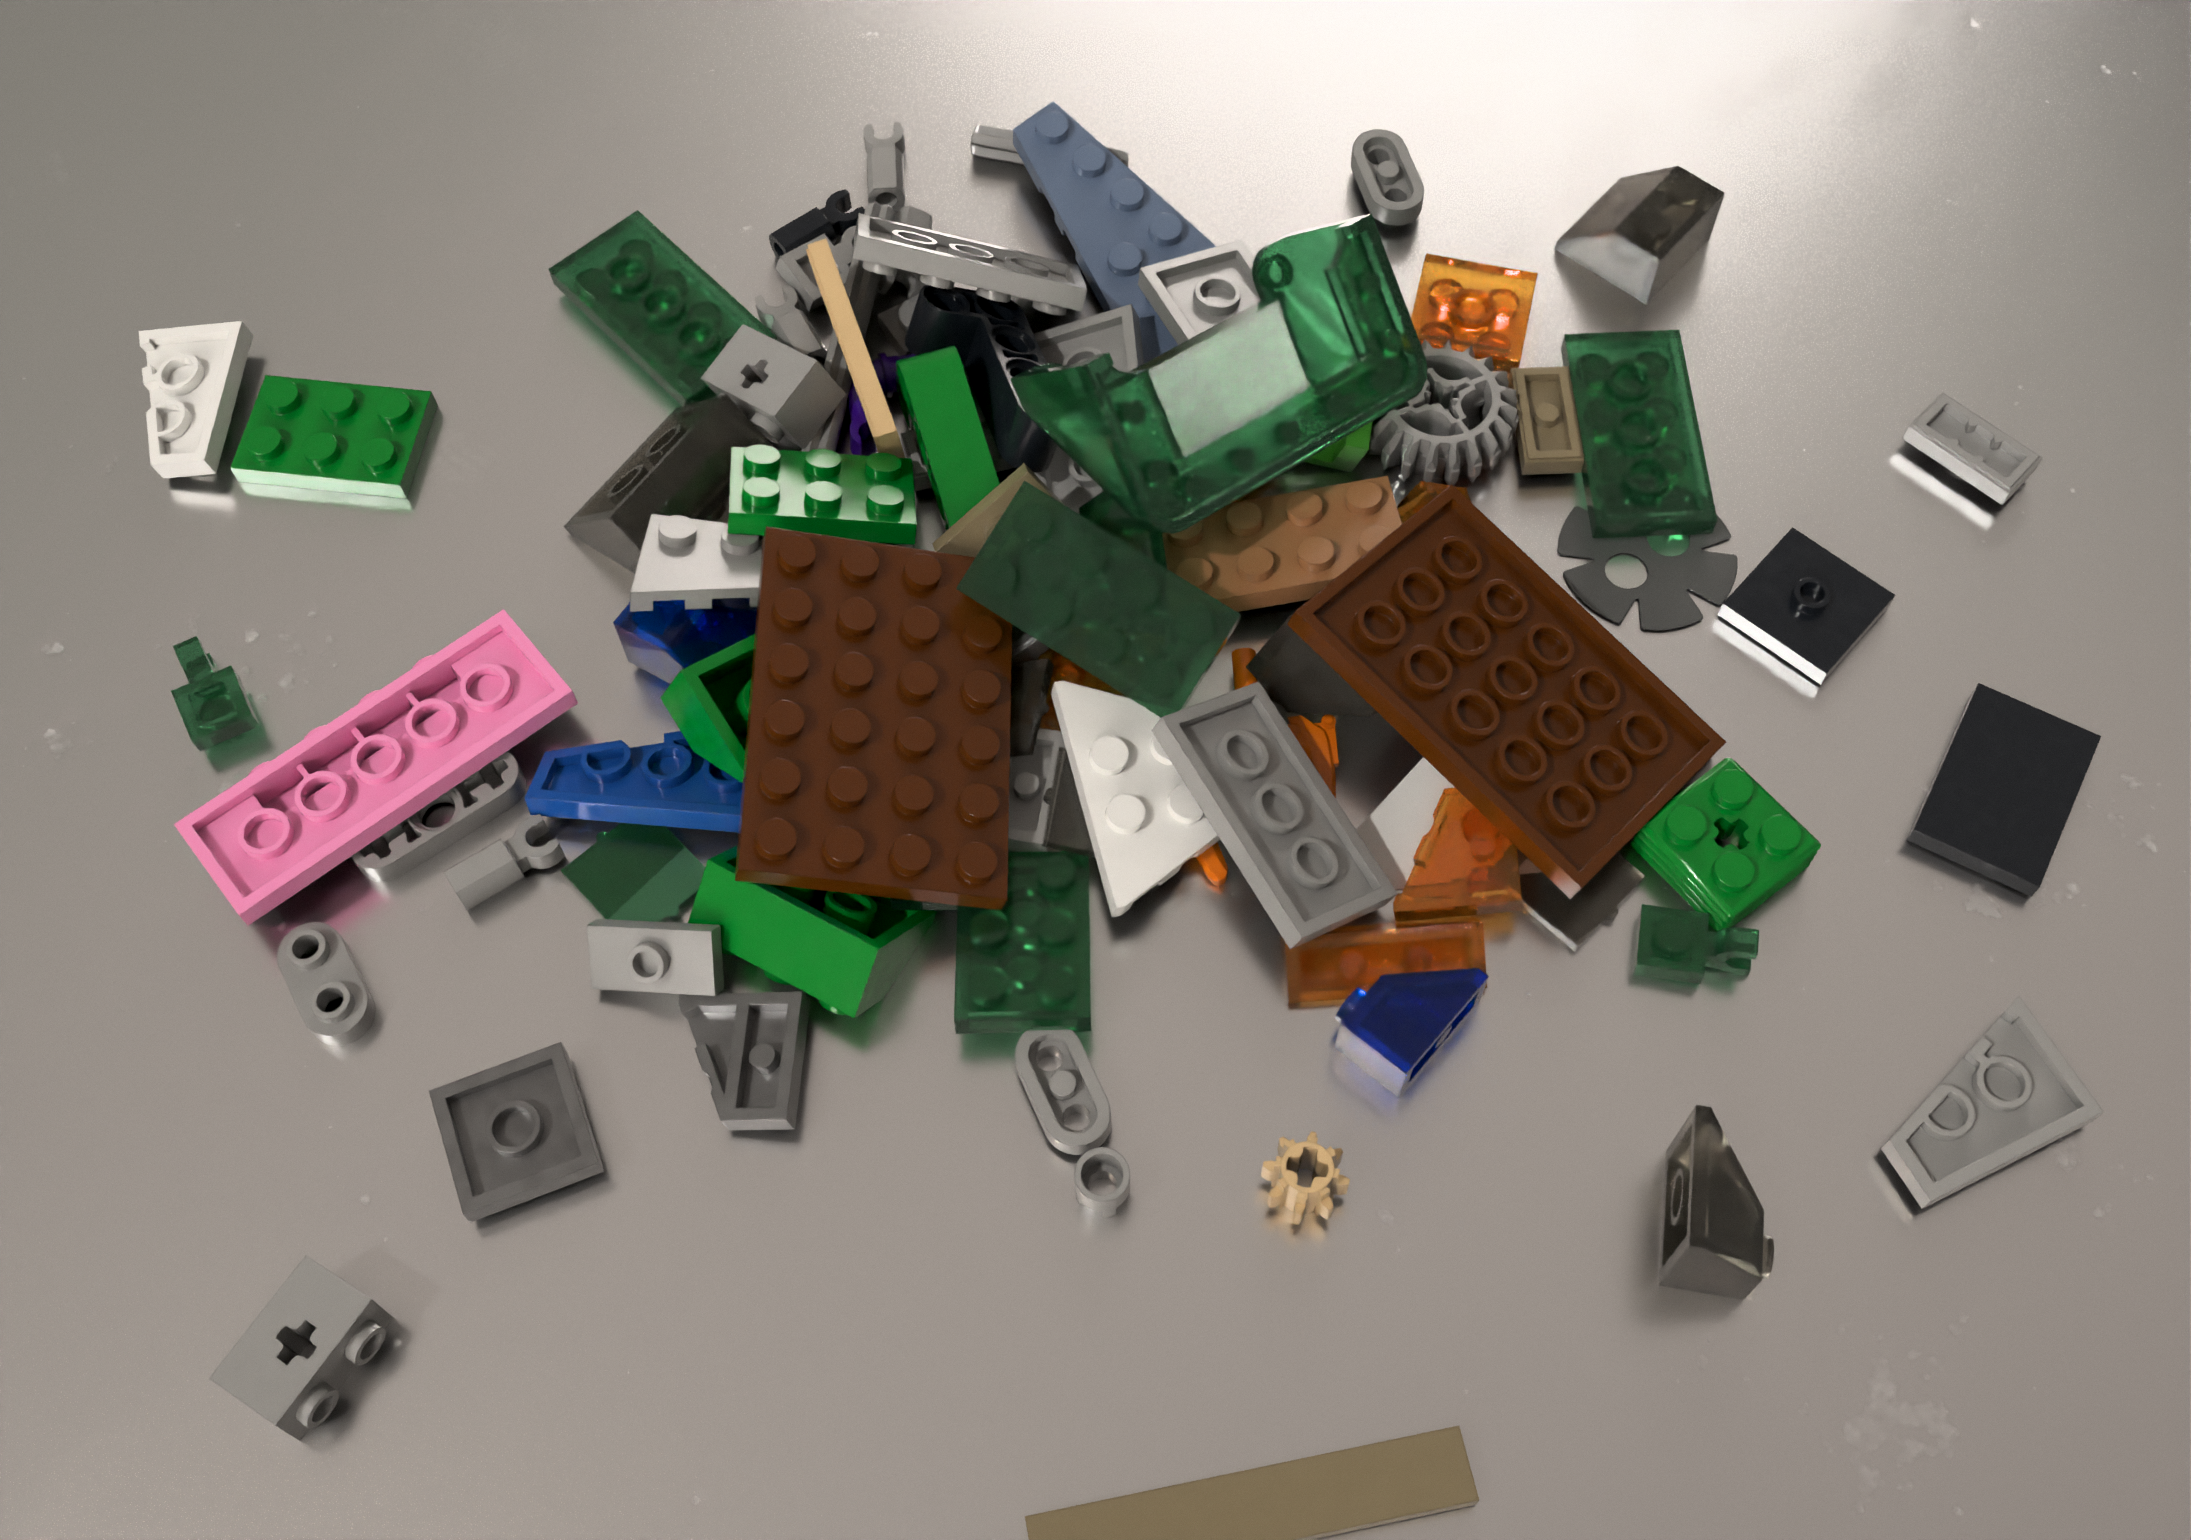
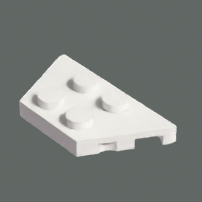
M1067 681L1054 682L1051 696L1111 917L1121 916L1131 908L1133 902L1155 885H1162L1179 872L1185 862L1192 857L1200 856L1218 842L1220 838L1151 731L1161 717L1177 711Z

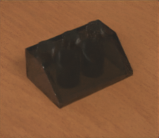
M727 394L677 407L563 527L575 538L635 574L651 514L681 515L691 519L717 522L726 511V507L722 503L729 496L731 447L747 448L758 444L772 445Z

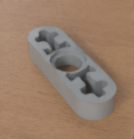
M508 751L352 855L351 858L363 875L370 880L389 882L400 878L509 810L521 800L526 789V780L516 759ZM493 772L502 778L504 782L494 789L484 779ZM466 788L470 797L475 802L469 807L459 792ZM447 802L455 805L454 815L446 824L434 828L422 824L425 812L434 804ZM407 823L410 824L418 837L413 842H411L402 828ZM384 840L392 852L380 859L373 846Z

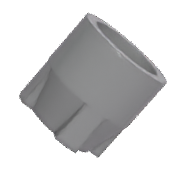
M1098 1147L1087 1151L1079 1158L1074 1169L1076 1199L1079 1205L1084 1204L1090 1209L1102 1212L1103 1218H1110L1116 1215V1208L1125 1201L1130 1191V1168L1123 1155L1111 1148ZM1100 1178L1109 1179L1116 1186L1114 1192L1106 1195L1094 1194L1089 1188L1095 1180Z

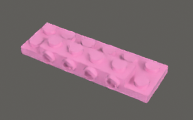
M503 609L436 654L422 658L410 671L387 686L370 692L356 706L327 725L313 729L301 742L275 759L256 766L247 777L176 822L174 826L235 911L249 926L577 705L578 702L571 688Z

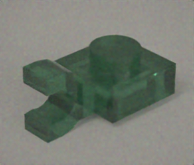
M197 636L173 646L189 683L171 692L189 737L200 752L260 726L240 677L232 666L218 671L214 658L210 653L206 654Z
M1642 904L1638 916L1633 974L1701 984L1705 974V967L1718 968L1725 972L1748 976L1751 971V959L1755 960L1758 955L1759 930L1733 927L1717 932H1709V913Z

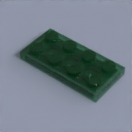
M638 210L548 269L553 284L690 414L717 396L701 377L742 324L777 340V336Z
M1680 330L1564 334L1561 354L1563 366H1569L1585 460L1581 473L1592 538L1712 534L1717 523V515Z
M1025 480L956 588L964 595L1160 718L1186 707L1242 618L1238 612Z

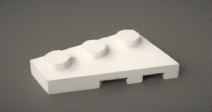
M242 321L138 331L140 347L146 352L147 367L142 368L143 384L150 392L151 408L146 412L150 465L163 479L216 474L253 334Z

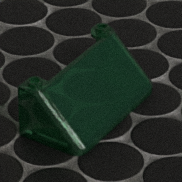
M1372 213L1289 233L1265 245L1257 252L1252 266L1253 281L1261 300L1260 302L1129 372L1118 371L1114 368L1111 355L1107 352L1096 354L1076 364L1063 366L1062 364L1049 362L1036 365L1014 376L1010 380L1023 409L1029 418L1142 528L1155 534H1175L1188 529L1410 400L1422 390L1427 379L1428 369L1425 354Z

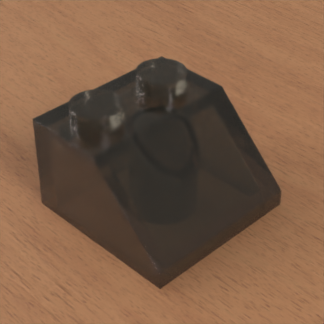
M1678 165L1620 177L1557 240L1555 249L1647 305L1710 239L1725 193Z

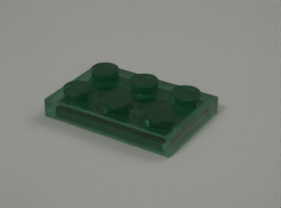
M1089 851L1009 852L1007 901L1002 910L958 905L954 1002L956 1034L1024 1033L1025 1031L1037 1030L1091 1031Z

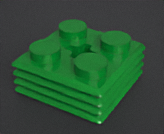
M1727 757L1667 802L1636 833L1631 846L1716 932L1724 934L1809 867L1810 862L1821 848V843L1735 760ZM1721 839L1731 844L1722 848L1715 840Z

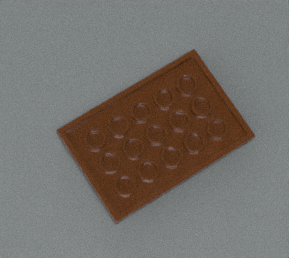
M1452 484L1299 607L1287 623L1301 639L1569 899L1577 894L1726 743L1719 734Z
M766 526L762 542L735 881L1002 910L1007 901L1013 563Z

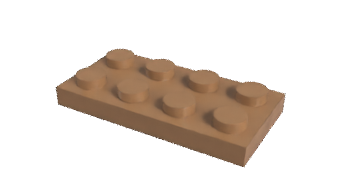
M1388 476L1151 517L1171 623L1309 600L1402 525Z

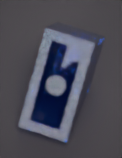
M1479 968L1381 975L1367 992L1360 987L1356 988L1339 1008L1335 1016V1020L1340 1023L1335 1048L1399 1098L1480 1002L1489 976Z

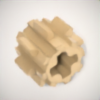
M1313 1131L1310 1132L1307 1141L1296 1143L1294 1139L1288 1140L1284 1136L1279 1138L1277 1148L1279 1156H1276V1161H1264L1261 1177L1267 1181H1272L1271 1187H1273L1268 1195L1267 1205L1269 1208L1278 1206L1279 1209L1285 1206L1293 1211V1222L1297 1225L1302 1221L1304 1214L1312 1212L1315 1213L1316 1217L1321 1215L1327 1220L1331 1218L1334 1208L1332 1203L1334 1194H1347L1350 1182L1349 1178L1339 1174L1340 1169L1337 1168L1341 1163L1342 1149H1332L1331 1146L1325 1149L1317 1144V1134ZM1299 1169H1307L1313 1172L1311 1187L1297 1185Z

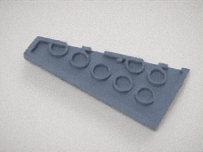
M1053 101L1013 129V145L1039 193H1044L1055 213L1054 221L1063 236L1067 235L1076 252L1075 259L1103 311L1106 312L1132 304L1139 316L1146 383L1150 388V398L1157 411L1160 412L1200 381L1201 378L1139 288L1140 268L1217 246Z

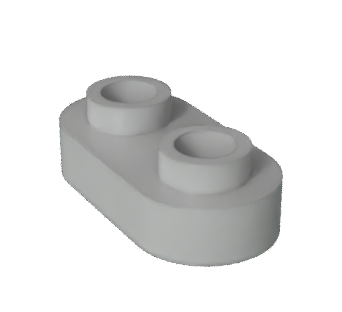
M1371 129L1361 133L1354 140L1350 165L1370 214L1376 220L1388 225L1397 226L1412 222L1421 213L1425 189L1405 141L1398 134L1386 129Z
M309 922L292 929L283 938L278 947L277 964L304 1024L318 1040L328 1045L341 1046L358 1040L371 1027L375 1018L376 1007L349 946L335 928L322 922ZM319 945L317 952L312 957L301 959L302 954L307 949ZM339 997L343 998V1002L338 1009L332 1012H325V1008L331 1000Z
M1043 1022L1027 1029L1019 1038L1015 1048L1016 1067L1019 1078L1047 1139L1058 1150L1072 1155H1082L1091 1149L1100 1147L1107 1139L1111 1130V1107L1079 1037L1069 1027L1056 1022ZM1052 1055L1061 1059V1066L1054 1071H1044L1038 1066L1039 1061L1045 1056ZM1073 1114L1085 1115L1090 1120L1087 1127L1077 1131L1069 1129L1065 1125V1121Z

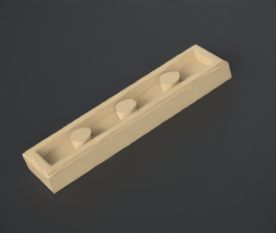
M825 238L808 244L806 252L878 453H889L898 458H905L895 423L828 241Z

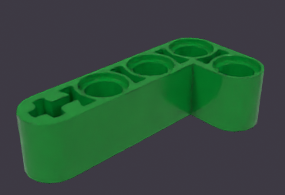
M955 346L896 361V388L901 409L908 429L915 431L945 532L1000 484L966 374Z

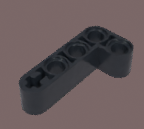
M930 285L923 286L904 338L908 350L917 356L955 346L1002 458L1016 468L1025 463L1033 473L1047 470L1069 418V413L1024 311L1011 299L1010 302L989 300L977 295V290L958 287L942 289Z

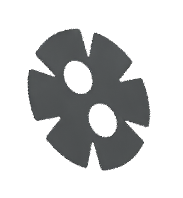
M1628 482L1603 488L1594 492L1593 496L1608 517V521L1576 506L1570 512L1561 528L1558 539V553L1560 555L1594 560L1564 571V578L1572 591L1585 605L1615 623L1623 621L1634 601L1638 599L1641 627L1644 630H1670L1691 625L1702 620L1703 614L1687 590L1689 589L1721 605L1728 597L1736 579L1738 558L1736 555L1701 550L1702 548L1730 539L1731 534L1726 525L1710 507L1694 496L1677 488L1671 491L1658 512L1655 506L1654 486L1650 482ZM1659 522L1676 523L1688 533L1690 539L1689 547L1685 552L1677 556L1661 555L1654 551L1648 543L1647 533L1649 529ZM1627 553L1635 555L1645 563L1648 570L1647 579L1636 588L1626 589L1618 587L1606 576L1605 565L1607 561L1617 554Z

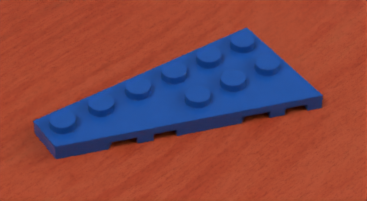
M676 731L664 733V743L629 748L625 742L618 740L546 751L525 795V801L530 815L540 814L547 817L739 833L743 783L693 752L682 732Z

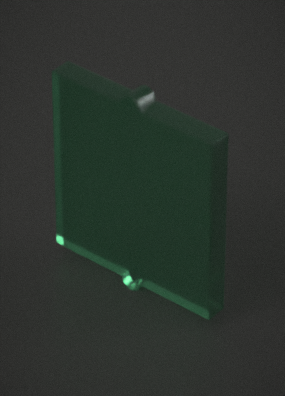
M620 823L609 833L604 831L598 833L596 836L597 842L561 870L563 876L603 919L668 922L671 920L676 922L681 918L680 911L695 900L705 867L665 826Z

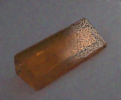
M1475 917L1338 927L1291 950L1280 934L1289 1004L1487 988L1483 922Z

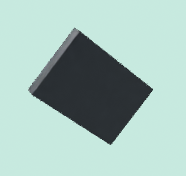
M1978 683L1967 702L1907 840L2032 897L2042 883L2101 736Z

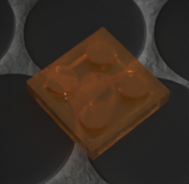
M1426 253L1405 345L1415 352L1419 350L1425 339L1433 348L1442 349L1444 344L1450 340L1453 350L1459 352L1465 351L1472 345L1475 359L1480 360L1492 356L1494 371H1505L1509 374L1511 368H1519L1538 273Z

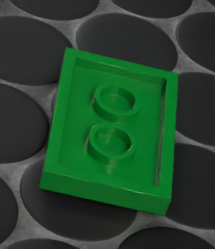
M265 375L230 469L238 482L407 499L438 404L432 391Z
M762 444L752 445L747 448L731 447L728 534L764 536L767 526L868 542L915 545L917 521L912 459L898 458L889 453H874L866 456L838 454L829 449H813L809 452L777 450L772 446Z

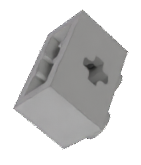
M744 324L741 325L701 377L717 395L713 404L728 418L738 424H742L745 418L750 420L749 423L770 441L778 444L784 438L803 449L806 448L846 395L844 390L816 359Z
M305 1255L208 1379L273 1425L300 1441L308 1429L319 1426L333 1411L339 1398L338 1390L356 1366L364 1365L377 1353L386 1336L385 1328L393 1317L373 1299ZM310 1343L317 1348L306 1359L300 1355L303 1349Z

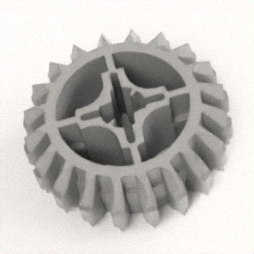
M1425 339L1417 352L1403 344L1396 358L1384 355L1380 363L1369 455H1382L1381 462L1384 470L1397 466L1401 467L1400 474L1402 475L1403 482L1415 474L1423 476L1426 488L1429 487L1435 478H1443L1448 486L1454 485L1458 481L1459 475L1474 483L1477 476L1480 475L1481 469L1492 472L1494 466L1498 464L1499 457L1505 456L1506 451L1511 447L1512 433L1516 431L1519 418L1517 415L1518 409H1516V390L1508 387L1507 372L1494 371L1492 356L1480 360L1475 359L1472 345L1463 352L1453 350L1450 340L1444 344L1442 349L1433 348ZM1408 397L1410 400L1407 401L1406 407L1396 411L1394 406ZM1479 416L1482 422L1472 430H1469L1467 428L1469 419Z

